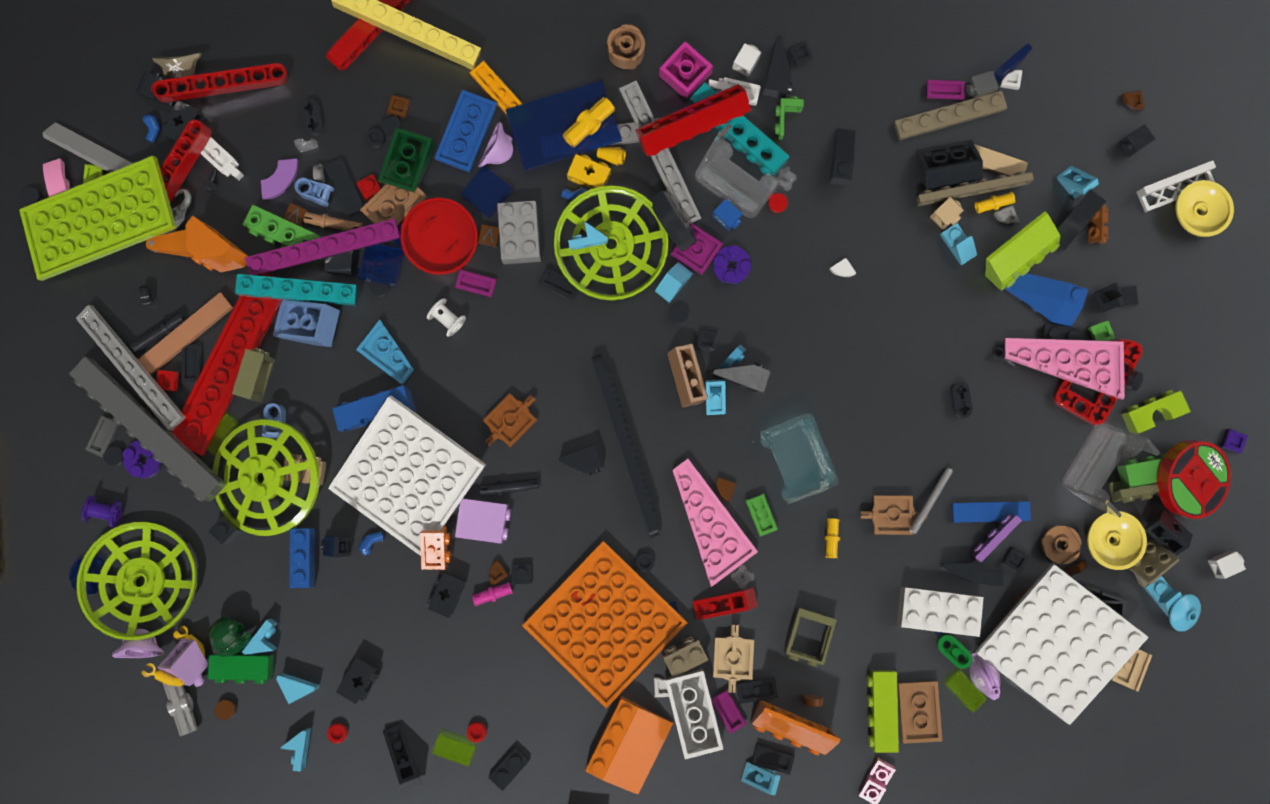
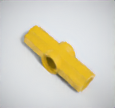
M603 97L590 110H584L578 116L576 123L563 134V138L570 146L576 147L586 136L594 134L600 128L601 123L615 111V107L607 98Z

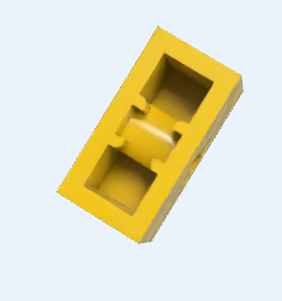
M576 154L567 173V178L574 183L594 189L606 186L611 175V168H608L609 166L606 163L600 161L596 163L591 161V158L581 154L579 156ZM590 170H593V173H590V175H587V172H589Z

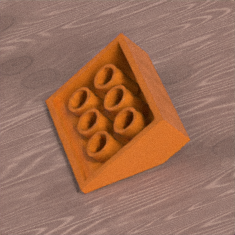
M621 696L586 765L585 771L605 782L639 794L673 722Z
M762 700L758 701L750 720L754 725V729L763 733L765 730L772 732L771 736L779 740H783V738L791 740L790 744L801 748L802 745L808 747L809 752L818 756L820 753L826 755L841 740L831 729Z

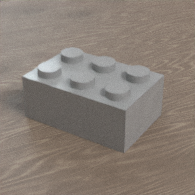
M536 201L497 203L501 260L503 264L541 262Z

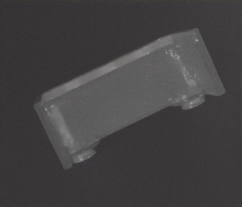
M728 124L716 136L697 168L695 177L699 183L722 200L727 199L744 216L754 218L777 190L791 168L787 166L778 178L768 174L758 181L729 160L733 154V149L724 140L732 127Z
M1102 423L1095 426L1063 477L1062 484L1068 491L1091 506L1120 518L1122 514L1109 502V494L1102 490L1106 480L1120 458L1132 460L1138 456L1141 450L1155 455H1159L1160 452L1148 438Z

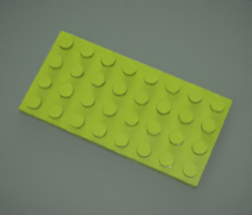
M155 156L148 157L19 209L37 280L41 281L177 228L158 159Z

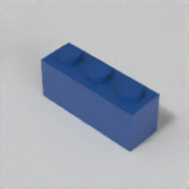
M315 528L290 529V588L315 587Z

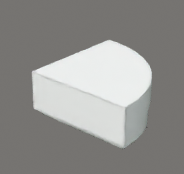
M1015 70L1007 74L1001 81L1000 87L1018 90L1021 84L1022 70Z
M846 258L829 269L833 274L841 277L856 275L855 270Z
M654 677L655 697H669L665 680Z

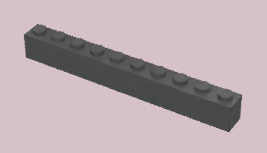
M84 357L69 373L74 378L73 382L87 391V396L95 401L97 400L102 410L107 413L110 412L114 416L112 419L117 424L125 426L127 428L126 432L131 437H136L140 441L139 445L147 451L150 450L153 453L152 457L159 463L163 462L167 466L166 470L171 475H176L180 479L179 482L187 489L190 488L194 492L193 496L201 502H211L227 485L95 360Z

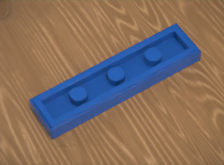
M1030 502L951 503L952 523L1001 522L1007 514L1011 515L1012 513L1016 514L1022 521H1031Z

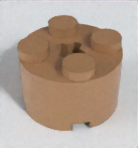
M625 24L612 30L607 40L609 60L619 68L635 69L641 63L645 54V40L641 31L633 25Z

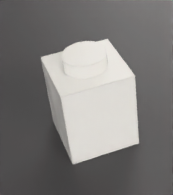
M745 43L736 57L732 69L749 77L760 58L761 52L754 45H747Z
M1227 551L1207 560L1216 578L1226 579L1246 569L1244 559L1237 551Z

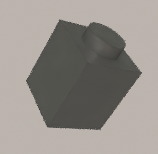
M993 70L973 76L966 83L967 93L969 96L971 95L972 99L995 93L999 88Z

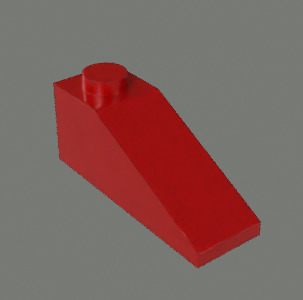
M753 587L692 601L697 620L748 611L758 607Z

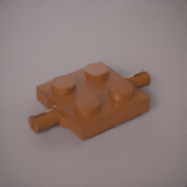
M509 393L483 420L492 432L485 442L491 446L497 439H500L511 448L538 421L528 409L536 399L529 395L521 402Z

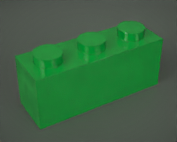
M217 654L209 655L208 679H215V683H226L227 680H234V683H247V680H254L255 684H264L266 680L273 678L274 654H234L227 657H220Z

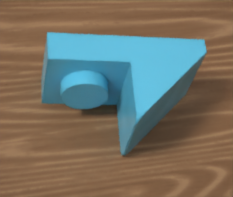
M1073 166L1068 167L1057 176V180L1074 199L1081 194L1086 195L1099 184L1098 178Z
M586 222L584 223L587 237L583 238V235L573 236L572 240H568L570 251L608 244L607 237Z
M958 223L940 234L960 265L977 256L973 237L967 238Z
M725 379L706 380L705 390L708 397L706 400V415L726 414Z
M1162 576L1144 588L1168 617L1172 605L1182 596L1181 592L1173 590Z
M273 619L266 620L242 653L253 654L278 649L266 640V638L270 639L276 631L275 626L278 623Z
M306 728L280 748L295 750L291 757L293 771L301 772L306 768L311 728Z
M746 762L741 781L769 795H775L781 776L776 774L775 770Z

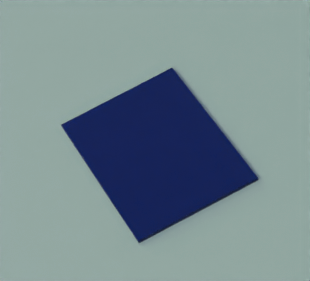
M602 80L505 109L525 171L622 141L613 113L601 123L600 128L594 134L586 136L576 147L570 146L563 138V134L576 123L578 116L584 110H590L603 97L608 99Z

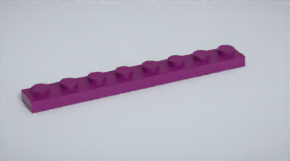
M391 219L245 257L249 275L257 276L401 237L396 219Z

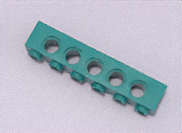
M704 83L690 98L689 105L710 97L717 92ZM744 116L736 117L729 120L726 124L715 127L721 137L724 139L728 138L732 142V146L736 150L744 152L746 158L751 163H756L760 166V170L766 176L770 175L773 178L790 157ZM738 128L742 131V134L737 135L733 130ZM754 141L756 146L750 147L747 142ZM768 153L770 159H763L761 154Z
M237 274L235 293L238 296L356 306L357 285Z

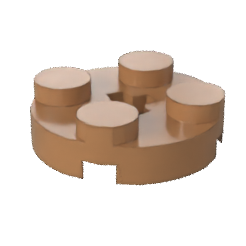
M1053 526L1046 530L1040 539L1041 550L1044 556L1055 564H1069L1075 561L1080 554L1081 538L1070 527ZM1058 541H1065L1063 550L1057 548Z

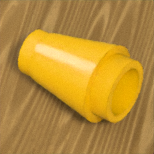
M621 147L598 148L597 158L617 166L619 164L623 165L625 162L626 150H623Z

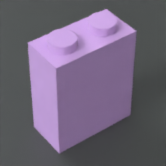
M462 499L459 506L455 537L503 543L508 537V528L505 527L506 520L510 521L511 509H508L509 505Z

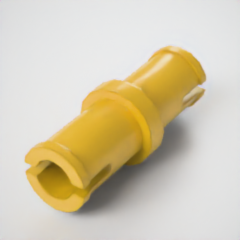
M1013 192L1000 196L993 195L989 199L975 202V210L978 214L992 209L999 210V207L1014 204L1015 196Z
M827 519L825 558H838V541H840V537H838L839 519Z

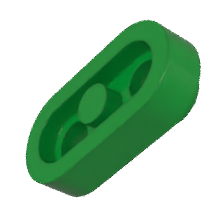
M947 634L938 638V650L953 665L961 669L971 665V653L956 638ZM945 641L949 642V646L947 648H945L943 645ZM962 654L963 660L958 661V656Z

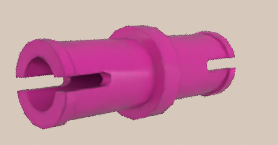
M509 582L472 594V598L476 607L489 601L495 602L497 598L513 593Z

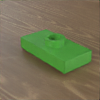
M764 494L745 501L759 537L778 530Z

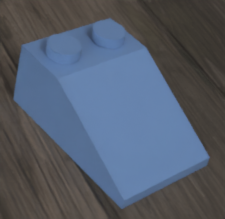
M283 300L279 308L273 337L316 346L331 347L340 310L326 304Z

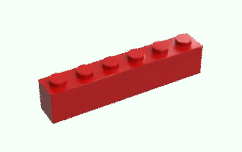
M737 84L635 129L641 149L647 157L653 156L666 148L676 146L677 143L690 140L695 135L708 132L713 127L726 124L731 119L744 116L745 113L751 111L747 92L740 84Z

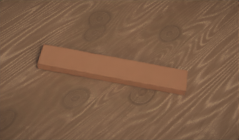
M218 293L140 357L138 361L150 375H153L181 352L186 345L192 343L234 307L223 293Z

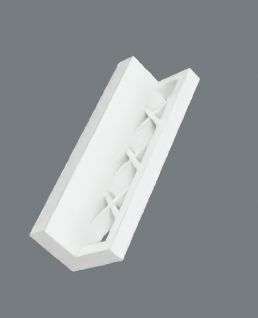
M1214 161L1145 186L1136 193L1144 211L1148 212L1176 201L1178 198L1177 193L1182 191L1180 189L1182 182L1191 184L1196 182L1202 174L1205 175L1207 181L1215 182L1210 172L1216 168ZM1166 188L1174 191L1170 199L1162 196ZM1152 195L1156 197L1155 204L1149 206L1145 196Z

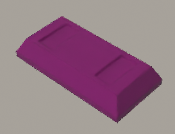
M927 79V98L964 100L965 81Z
M460 269L455 288L492 297L497 279Z
M728 690L711 699L712 704L730 734L747 724Z

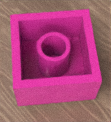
M684 42L660 67L659 76L685 100H688L712 74L713 65L687 42Z

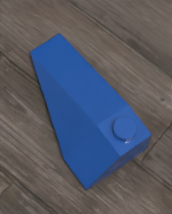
M1028 273L1024 276H1019L1011 287L1004 288L1019 300L1030 305L1034 311L1041 313L1051 323L1066 327H1072L1083 308L1088 289L1071 283Z

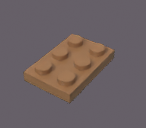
M386 184L360 210L374 224L396 219L397 226L399 227L408 212L418 203L427 200L428 197L419 188L413 193Z
M938 681L897 683L902 743L941 742L942 729Z

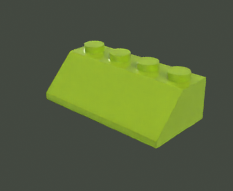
M1043 212L986 258L985 277L1001 291L1006 287H1011L1019 276L1026 275L1034 264L1042 262L1045 255L1049 252H1054L1059 247L1060 234L1047 212Z

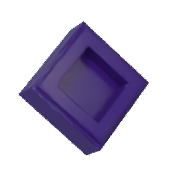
M1227 429L1221 447L1241 454L1248 435Z

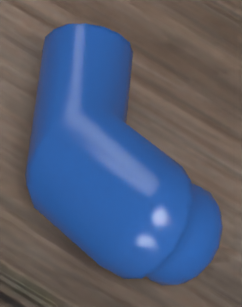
M148 114L143 117V122L149 129L145 139L154 143L161 126L154 115Z
M582 186L573 192L564 188L561 197L573 201L580 194L590 189L587 186Z
M380 531L364 536L358 547L362 555L371 553L370 547L373 543L384 540L383 532Z

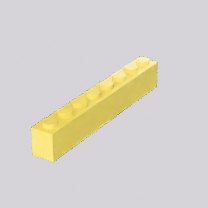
M331 0L333 7L471 70L475 68L481 54L480 47L377 0Z

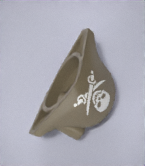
M202 53L152 59L162 67L164 77L179 78L194 74L196 62L202 56Z

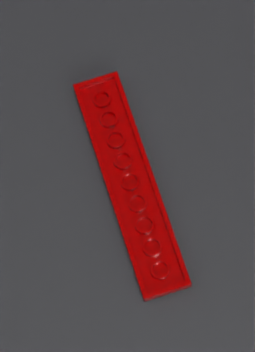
M267 273L261 274V275H257V276L274 277V276L269 275V274H267ZM247 296L239 297L181 411L186 418L171 431L191 451L201 456L205 455L235 396L232 394L245 349L251 351L253 347L259 349L283 300Z

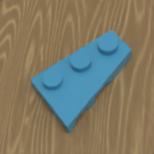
M381 320L377 322L356 349L402 385L414 371Z

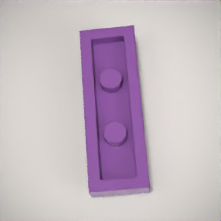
M1014 513L1011 515L1007 514L1001 520L1002 524L997 529L994 528L988 533V539L984 543L980 542L974 548L975 552L972 555L982 562L1022 520Z

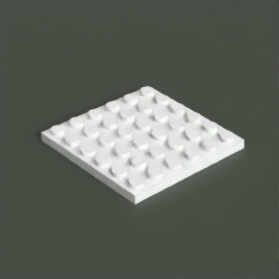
M389 396L328 489L421 556V530L442 529L486 464L393 396Z
M1052 563L980 645L976 653L1070 725L1149 637Z

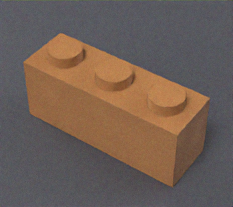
M693 344L673 348L667 355L682 408L704 402L708 397Z

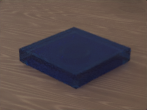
M1029 43L999 67L994 74L997 83L1032 50V46Z
M483 166L460 195L490 219L498 210L497 203H504L514 190L487 167Z
M377 244L366 247L358 272V279L396 286L405 254L404 250Z

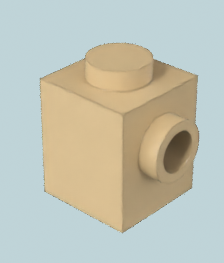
M950 197L930 218L944 230L950 223L952 225L957 223L961 219L959 214L964 210L957 200Z

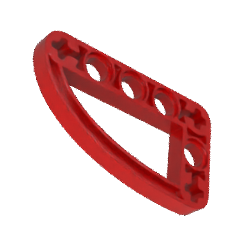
M1122 339L1115 341L1124 342V363L1128 366L1127 372L1124 373L1125 386L1128 375L1134 370L1143 353V348L1135 341ZM1134 347V352H1136V354L1131 355L1130 358L1127 359L1126 357H1129L1131 353L1129 348ZM1063 379L1054 392V403L1092 425L1104 423L1118 398L1098 392L1092 403L1069 390L1068 388L1072 382ZM1065 393L1066 399L1072 400L1074 398V400L1072 402H1069L1067 400L1060 401L1061 397L1059 396V394ZM1103 395H1107L1110 398L1108 405H1104L1101 402ZM1077 402H1082L1084 404V410L1082 412H1078L1075 409V404ZM1099 412L1098 417L1100 419L1094 420L1095 416L1093 414Z

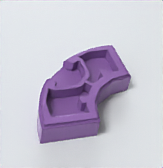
M298 159L278 160V166L274 174L268 179L261 180L262 199L264 201L280 196L294 182L299 167Z

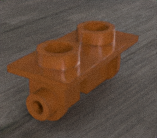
M1106 205L1089 222L1088 244L1095 242L1105 244L1109 239L1108 227L1104 226V224L1108 223L1109 209H1107Z

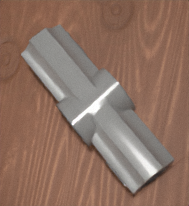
M163 683L168 698L166 702L167 710L174 717L179 735L183 736L198 730L192 712L193 701L191 696L186 693L184 685L176 687Z

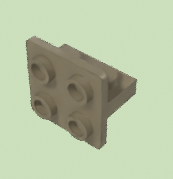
M1149 539L1141 560L1128 569L1135 574L1139 585L1145 588L1179 562V558L1153 539Z
M689 636L682 640L683 644L677 647L671 645L664 649L665 653L662 656L673 678L708 661L697 637Z

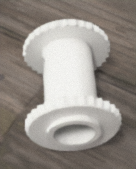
M443 298L433 305L427 314V319L430 320L435 317L449 329L446 335L450 337L462 327L466 317L463 315L458 318L444 306L446 299Z

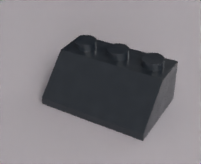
M972 140L916 150L920 178L926 190L982 179L983 160Z

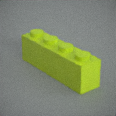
M870 670V675H867V686L870 687V695H867V705L870 707L871 715H868L867 718L868 727H871V735H868V745L875 753H899L897 672L894 670Z

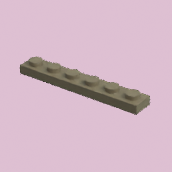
M999 91L896 120L894 126L898 139L903 140L1005 111L1007 104L1003 92Z
M1020 171L1010 177L1001 175L995 177V180L981 179L976 181L977 183L970 185L969 182L961 183L956 188L946 186L936 192L926 190L921 192V195H918L916 199L917 207L947 201L950 197L958 199L1028 185L1034 180L1033 173Z

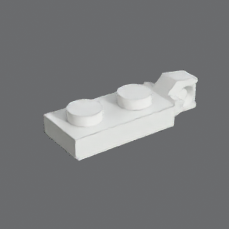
M726 77L724 79L719 78V81L709 79L708 85L717 93L740 84L747 92L749 104L756 106L760 85Z
M210 137L201 154L222 174H225L227 177L232 174L236 179L240 180L244 175L237 169L239 166L237 161Z

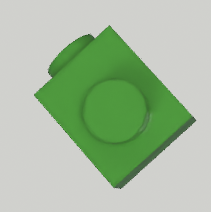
M795 96L788 97V99L781 98L779 105H776L775 116H779V121L775 124V134H778V140H782L784 136V113H801L804 107V99H799Z

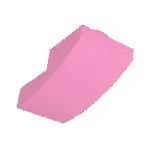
M60 158L43 164L44 179L49 197L70 189V182L65 178V164Z
M877 758L863 783L859 796L873 804H878L886 791L887 783L895 772V767Z

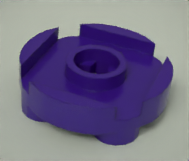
M736 245L722 248L716 254L713 261L715 276L721 282L728 284L742 282L746 279L751 269L749 255ZM728 261H732V262L735 261V262H736V265H735L736 269H734V270H733V268L728 269V268H727V266L729 265Z
M139 440L131 443L123 451V463L127 472L133 477L139 478L155 476L161 470L162 463H159L152 457L153 453L150 450L147 451L139 445ZM142 454L148 456L145 464L139 460Z

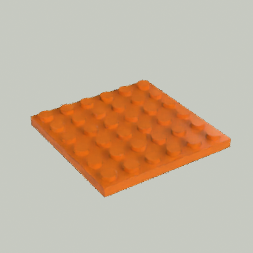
M603 541L522 626L607 708L688 622Z

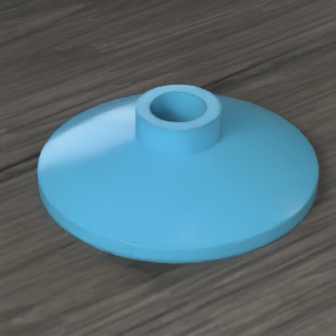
M1185 594L1174 602L1170 610L1169 621L1175 630L1187 631L1195 625L1201 612L1199 599L1192 594Z

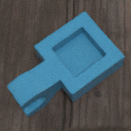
M740 344L717 369L732 367L734 362L738 364L745 357L743 353L746 349Z

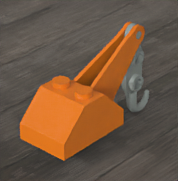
M184 188L179 189L175 195L176 197L181 193L184 194V200L180 205L172 209L177 228L184 221L186 210L192 199L191 193ZM192 216L186 223V230L175 232L176 229H173L146 241V247L153 252L191 257L196 263L202 264L210 271L215 269L219 272L244 268L247 265L245 257H249L216 229L195 216Z

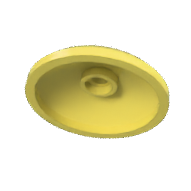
M1207 180L1196 181L1186 186L1180 192L1175 206L1176 215L1182 227L1189 233L1200 237H1210L1221 233L1229 226L1234 215L1233 201L1227 190L1218 183Z
M1111 511L1100 515L1093 521L1088 531L1087 544L1092 557L1100 565L1113 570H1124L1134 566L1141 560L1146 550L1147 537L1143 526L1134 516L1121 511ZM1111 537L1114 538L1113 544H1111L1109 541Z

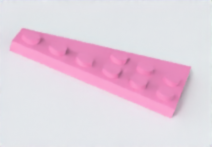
M1004 339V359L1121 400L1125 398L1124 342Z
M687 459L672 471L712 587L758 551L690 460Z

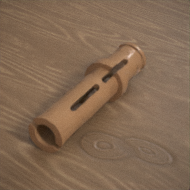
M306 212L305 217H310L312 220L304 218L305 224L317 225L322 229L327 227L349 231L355 229V227H363V223L328 217V214L318 215Z

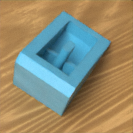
M678 262L667 272L655 292L670 303L693 273Z
M284 673L278 675L276 679L288 704L319 689L320 686L319 684Z

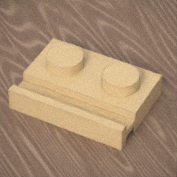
M1138 649L1111 680L1139 691L1152 655Z

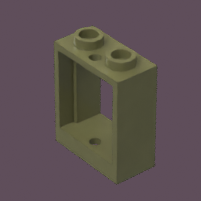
M254 347L252 351L245 349L232 391L233 395L262 403L275 361L274 358L269 357L270 353Z
M796 607L784 653L788 654L787 658L799 661L800 658L807 660L806 664L818 667V664L824 665L837 620ZM800 617L827 625L818 657L791 649Z

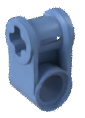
M306 178L298 179L294 186L302 198L326 207L329 205L330 194L334 191L332 186ZM304 185H309L308 191L301 192V188Z
M268 404L264 408L263 419L286 423V409L279 404ZM276 407L278 409V415L276 417H273L271 412L272 409ZM263 425L262 437L278 438L283 430L272 426Z

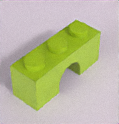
M1172 389L1161 393L1162 397L1159 399L1152 397L1145 400V404L1142 406L1135 404L1126 408L1128 412L1121 415L1130 435L1139 434L1156 427L1153 421L1155 410L1162 413L1165 421L1191 412L1182 391L1173 392Z

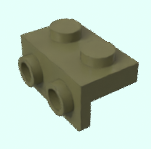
M1120 481L1108 484L1113 502L1122 501V503H1129L1137 498L1147 500L1153 498V495L1159 492L1157 484L1123 489Z

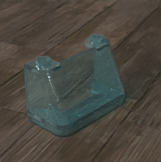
M810 413L760 432L761 444L768 449H772L784 479L785 485H783L781 494L783 499L787 501V504L829 490L839 484L837 474L816 421Z

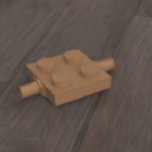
M873 496L872 510L860 511V514H867L860 515V519L872 520L873 534L913 535L909 530L920 511H915L913 507V496Z

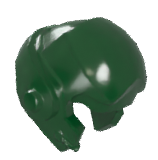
M229 616L219 618L212 624L208 632L211 649L220 657L232 656L249 643L252 639V632L244 631L245 627L243 624L236 622Z

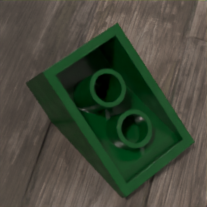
M396 128L378 182L415 193L431 161L436 146L433 139Z

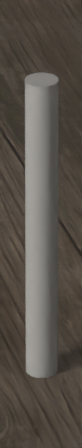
M946 468L912 524L909 530L911 533L916 534L951 476L952 469Z

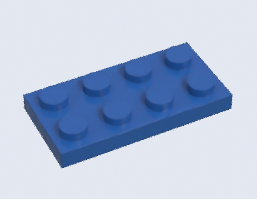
M462 90L435 155V160L471 173L497 109V102Z

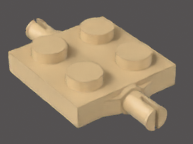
M731 624V636L725 638L715 637L713 677L729 680L728 692L736 693V681L741 679L752 680L754 639L738 637L739 625Z

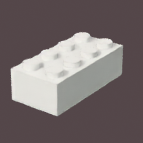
M900 587L897 626L980 637L984 597Z
M703 669L682 673L674 678L672 676L664 678L684 758L689 759L723 750Z

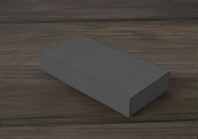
M101 415L85 450L104 458V453L111 446L120 425L112 418Z

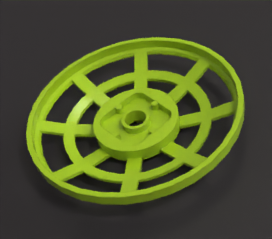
M601 186L580 194L565 208L555 230L554 249L563 275L575 288L597 299L622 300L642 292L653 283L660 274L667 257L668 233L651 208L652 202L632 189L621 186ZM606 193L624 194L633 197L636 201L631 209L620 205H608ZM598 195L599 207L590 210L581 219L572 213L573 209L582 201ZM643 204L654 215L659 224L660 231L649 233L645 222L637 214ZM609 211H619L627 215L622 223L610 220ZM600 212L603 223L596 226L595 229L605 235L608 240L613 239L617 243L614 249H608L606 244L571 251L570 248L560 249L561 232L566 219L576 224L573 237L579 235L581 229L586 232L584 222ZM633 219L641 227L643 235L632 236L628 226ZM662 238V253L659 264L655 269L646 262L650 255L651 241ZM645 242V252L642 260L632 254L634 244ZM579 254H591L595 262L590 270L583 264ZM574 256L578 267L586 274L580 283L568 272L562 257ZM627 260L637 266L633 271L621 277L619 266ZM601 266L612 267L614 278H604L596 275ZM641 270L651 275L640 287L624 293L622 282L633 278ZM592 279L601 283L615 284L617 295L599 294L590 291L586 287Z
M267 419L247 422L233 430L224 439L218 449L212 469L218 476L221 456L227 460L224 471V482L227 485L215 497L223 514L237 528L258 536L281 534L299 525L313 508L320 483L318 461L308 440L294 427L281 421ZM255 426H272L283 430L277 440L268 437H256ZM247 429L248 440L239 444L230 453L226 449L229 441L240 431ZM290 435L303 449L307 461L296 464L291 452L283 445ZM256 443H266L272 445V448L267 455H258ZM249 446V458L244 462L236 458L242 449ZM279 451L286 457L289 466L281 467L280 463L275 459ZM231 465L239 469L238 480L233 482L229 480ZM310 469V488L305 501L296 496L299 482L298 471ZM259 473H262L264 476L262 483L258 481ZM291 473L292 481L290 491L288 492L282 487L284 475ZM240 488L245 495L242 505L236 500L232 490ZM227 492L231 503L239 510L237 519L227 510L221 497L222 493ZM277 495L285 499L279 507L272 510L269 500ZM252 500L261 502L264 513L248 510ZM291 503L302 508L290 522L284 526H278L274 516L282 513ZM248 516L255 519L267 518L271 530L248 528L243 525L245 517Z
M149 522L124 524L102 535L85 554L77 576L78 601L86 618L104 634L123 640L152 638L174 626L188 610L197 586L196 562L186 542L172 530ZM143 529L142 541L131 542L119 548L112 540V538L126 531ZM151 530L165 533L179 544L170 551L163 545L151 541ZM106 545L112 554L104 563L101 573L89 574L88 570L93 558ZM142 547L141 558L129 560L124 552L130 549ZM150 547L161 551L166 556L159 563L150 560ZM183 550L186 552L191 564L192 581L182 580L181 568L176 557ZM118 559L123 566L118 571L117 576L107 575L111 565ZM170 563L173 564L176 580L165 579L163 569ZM143 576L145 583L143 586L138 587L136 580L138 577ZM86 581L99 582V594L104 606L95 612L92 611L87 599ZM106 583L115 584L118 596L111 601L107 595ZM164 587L174 588L170 599L164 605L159 598ZM180 588L191 589L184 607L173 618L168 609L177 599ZM123 601L133 604L131 616L123 614L115 607ZM152 602L158 610L150 615L140 617L142 605ZM110 612L118 619L129 622L126 634L110 629L99 618ZM159 616H162L166 622L165 626L153 632L135 634L138 623L151 621Z

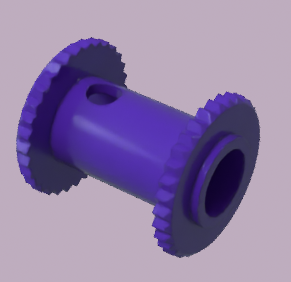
M90 495L85 500L82 508V520L88 522L91 517L109 521V526L113 528L120 520L122 503L116 501L113 506L96 503L95 496Z

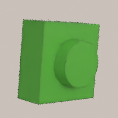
M1109 321L1088 328L1093 341H1109L1115 338Z

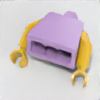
M181 626L179 630L183 635L178 631L173 633L174 638L180 641L158 666L160 670L157 671L155 666L149 663L145 666L151 668V673L141 671L144 677L153 675L155 676L154 679L170 686L181 687L182 685L190 686L194 684L198 687L205 682V677L201 673L208 666L205 659L204 645L192 634L188 635L187 627Z

